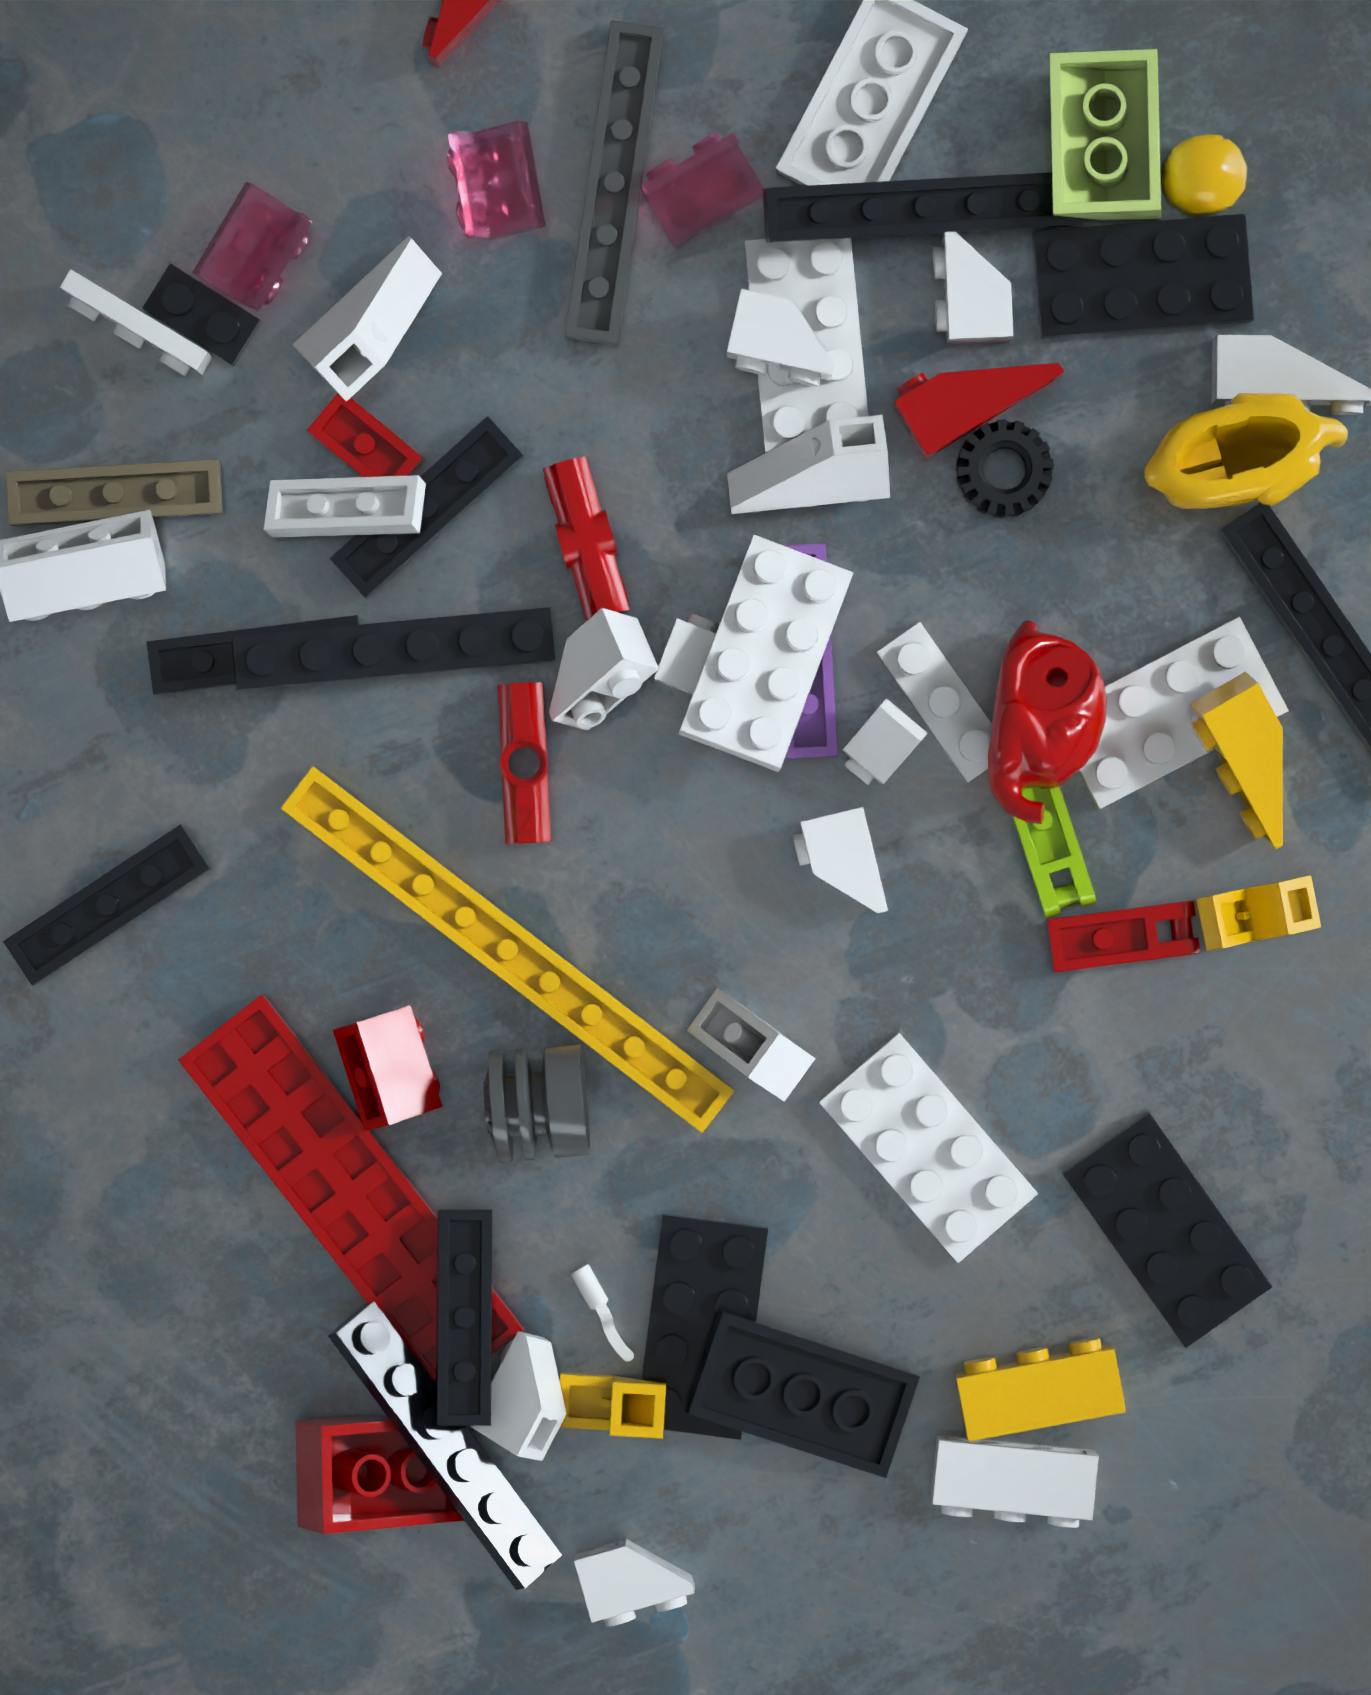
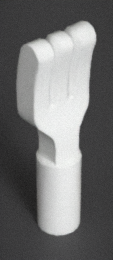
M588 1264L570 1274L589 1309L596 1310L601 1320L604 1334L615 1352L624 1361H631L634 1358V1353L618 1334L612 1314L606 1305L609 1299L590 1265Z

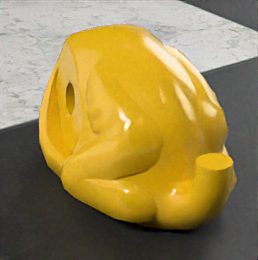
M1239 393L1231 399L1230 405L1194 414L1170 428L1145 466L1144 478L1150 487L1162 492L1172 506L1182 509L1223 508L1253 501H1260L1264 505L1273 506L1286 499L1319 474L1321 464L1319 453L1328 445L1333 448H1339L1344 445L1348 436V430L1345 425L1336 419L1319 416L1306 410L1303 403L1295 395L1284 393Z

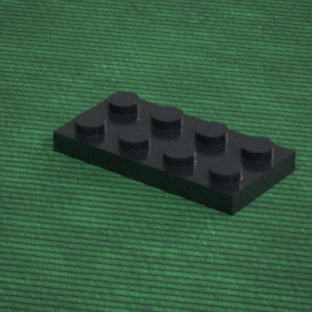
M1246 214L1033 231L1032 233L1041 339L1245 323L1254 320Z
M1149 1112L1062 1172L1067 1182L1185 1348L1273 1287Z
M663 1214L641 1380L666 1384L664 1430L741 1440L742 1431L689 1415L684 1410L718 1310L756 1322L768 1227Z
M718 1310L684 1411L689 1415L886 1478L920 1376Z

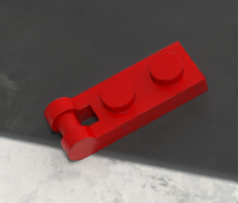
M1194 900L1046 919L1053 972L1201 953L1199 937H1193L1191 917L1196 916ZM1170 920L1172 940L1158 942L1156 922Z

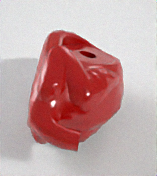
M1030 620L1023 622L1012 635L1002 659L988 750V769L991 792L1005 812L1027 823L1042 824L1045 803L1026 799L1022 796V791L1026 788L1054 789L1060 787L1073 774L1085 766L1096 752L1106 722L1107 696L1098 665L1087 652L1074 642L1056 635L1039 632L1037 624Z

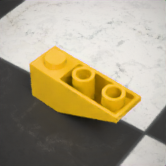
M1244 672L1190 703L1198 720L1191 723V726L1204 749L1208 751L1214 748L1223 764L1215 768L1216 772L1231 796L1239 792L1247 809L1240 812V815L1253 838L1257 840L1264 837L1275 849L1283 846V727L1259 683L1247 672Z

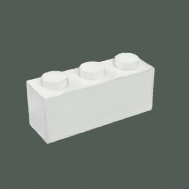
M151 509L0 540V592L9 622L22 619L29 621L41 620L52 613L72 609L91 610L106 602L126 598L144 599L150 597L155 592L166 590L165 561Z
M936 1434L930 1499L932 1505H942V1514L950 1516L972 1517L973 1509L995 1511L994 1519L1026 1522V1514L1048 1516L1047 1524L1076 1528L1079 1527V1519L1093 1521L1099 1456L1095 1450L989 1439L968 1442L967 1437Z

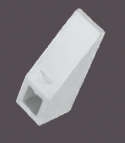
M408 236L292 345L314 370L347 402L386 365L442 273L414 240Z
M1217 335L1212 340L1211 404L1230 405L1231 399L1239 393H1284L1295 395L1308 411H1310V405H1329L1333 415L1363 414V406H1371L1370 388L1272 335Z
M874 415L829 420L728 472L727 480L731 514L757 513L768 510L814 507L817 505L890 498L888 449L883 416Z

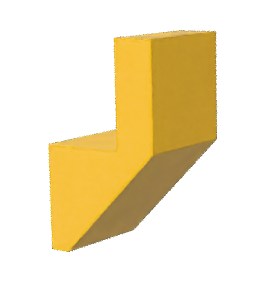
M1311 875L1196 899L1206 951L1227 948L1256 940L1291 935L1321 927Z
M561 1372L560 1385L567 1415L560 1428L610 1430L609 1436L663 1439L666 1384L616 1375Z

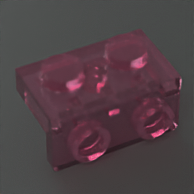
M515 121L472 133L456 131L448 134L450 149L447 153L449 169L455 177L459 198L456 213L467 238L494 240L546 227L528 122Z
M719 132L711 134L692 147L695 153L692 157L676 165L674 159H669L646 174L649 182L641 186L642 194L674 248L763 197L764 188L739 147V140L734 133L722 138Z
M246 182L192 273L242 305L259 311L263 304L268 305L280 291L283 283V278L280 275L289 260L296 259L305 249L310 238V232L307 230L312 223V219L294 211L254 184Z

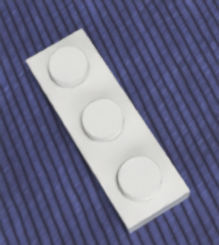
M71 269L60 286L66 294L71 296L67 306L93 322L99 314L113 321L117 325L112 333L138 349L146 341L161 350L162 353L158 361L184 377L189 369L203 376L213 359L206 350Z
M419 475L270 480L264 530L271 538L420 533L426 483Z
M919 622L877 651L876 654L964 780L968 783L988 769V750L992 723L921 622Z

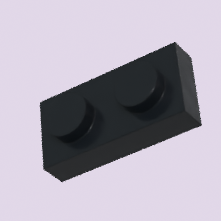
M171 263L142 307L147 313L232 366H235L262 323L254 315Z

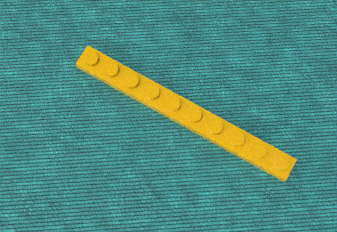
M312 766L282 805L281 809L701 1133L704 1132L735 1090L315 766Z

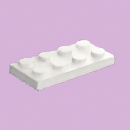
M863 0L785 149L775 172L802 186L890 181L962 44L968 28L914 0Z
M851 238L766 243V239L745 241L749 290L794 300L834 363L831 381L820 379L819 386H809L787 380L789 371L768 367L766 375L757 374L765 453L829 420L868 416Z
M753 535L678 734L779 772L854 572Z
M1240 617L1105 686L1107 696L1106 722L1096 752L1085 766L1079 770L1098 809L1215 750L1212 748L1206 751L1193 731L1191 723L1198 720L1190 703L1238 675L1247 672L1259 683L1277 717L1289 711Z
M899 1032L819 1100L823 1108L957 1263L962 1261L1038 1195L1037 1191Z

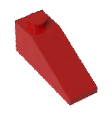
M1060 363L945 372L939 373L929 380L923 372L897 388L901 397L894 401L892 407L920 453L927 460L1059 379L1063 375L1064 370Z

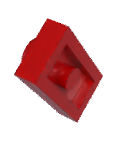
M338 393L307 429L312 436L362 477L410 476L424 459L352 398L346 402Z

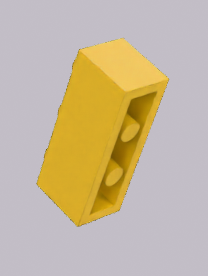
M1094 1337L1068 1343L1070 1349L1068 1352L1049 1355L1047 1347H1040L1017 1352V1361L996 1365L995 1357L979 1358L964 1362L965 1371L954 1373L968 1442L1125 1413L1126 1407L1115 1349L1111 1344L1101 1345L1100 1338Z

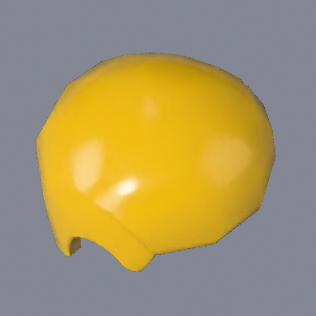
M1216 134L1196 135L1176 145L1164 160L1161 167V187L1169 204L1185 215L1198 217L1215 214L1233 206L1246 189L1248 167L1240 148L1230 139H1224L1222 135Z

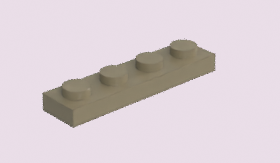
M218 459L5 472L8 525L10 526L91 522L150 509L153 518L223 514L221 469Z

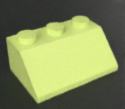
M1157 49L1050 53L1053 215L1105 221L1162 219Z

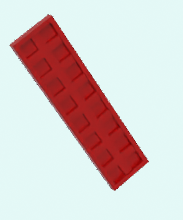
M261 994L179 1058L178 1061L367 1303L374 1301L436 1384L437 1215L370 1130L364 1131L359 1115L267 997ZM493 1287L491 1356L515 1338L518 1331L522 1332L525 1329Z

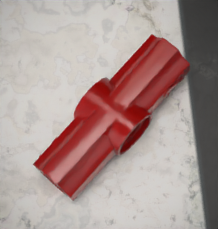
M587 457L573 458L543 468L544 480L558 523L554 524L566 568L572 571L585 620L588 621L601 608L621 614L630 611L623 579L619 574L615 556H618L606 510H601Z
M544 682L497 684L501 751L499 764L502 772L505 844L552 842ZM522 748L535 751L540 761L536 774L526 779L516 777L509 765L513 753Z

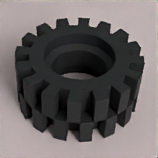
M1001 419L994 423H986L967 438L960 450L956 462L958 487L962 489L963 497L969 504L972 503L977 508V511L983 514L988 513L994 515L995 518L1019 516L1036 506L1051 485L1054 463L1049 453L1050 447L1046 441L1044 442L1040 438V433L1037 430L1024 426L1025 423L1017 420L1009 422L1006 419ZM997 449H1011L1017 452L1024 461V478L1014 488H996L985 477V460L990 453Z

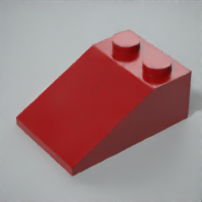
M387 1415L295 1420L298 1527L322 1534L464 1521Z

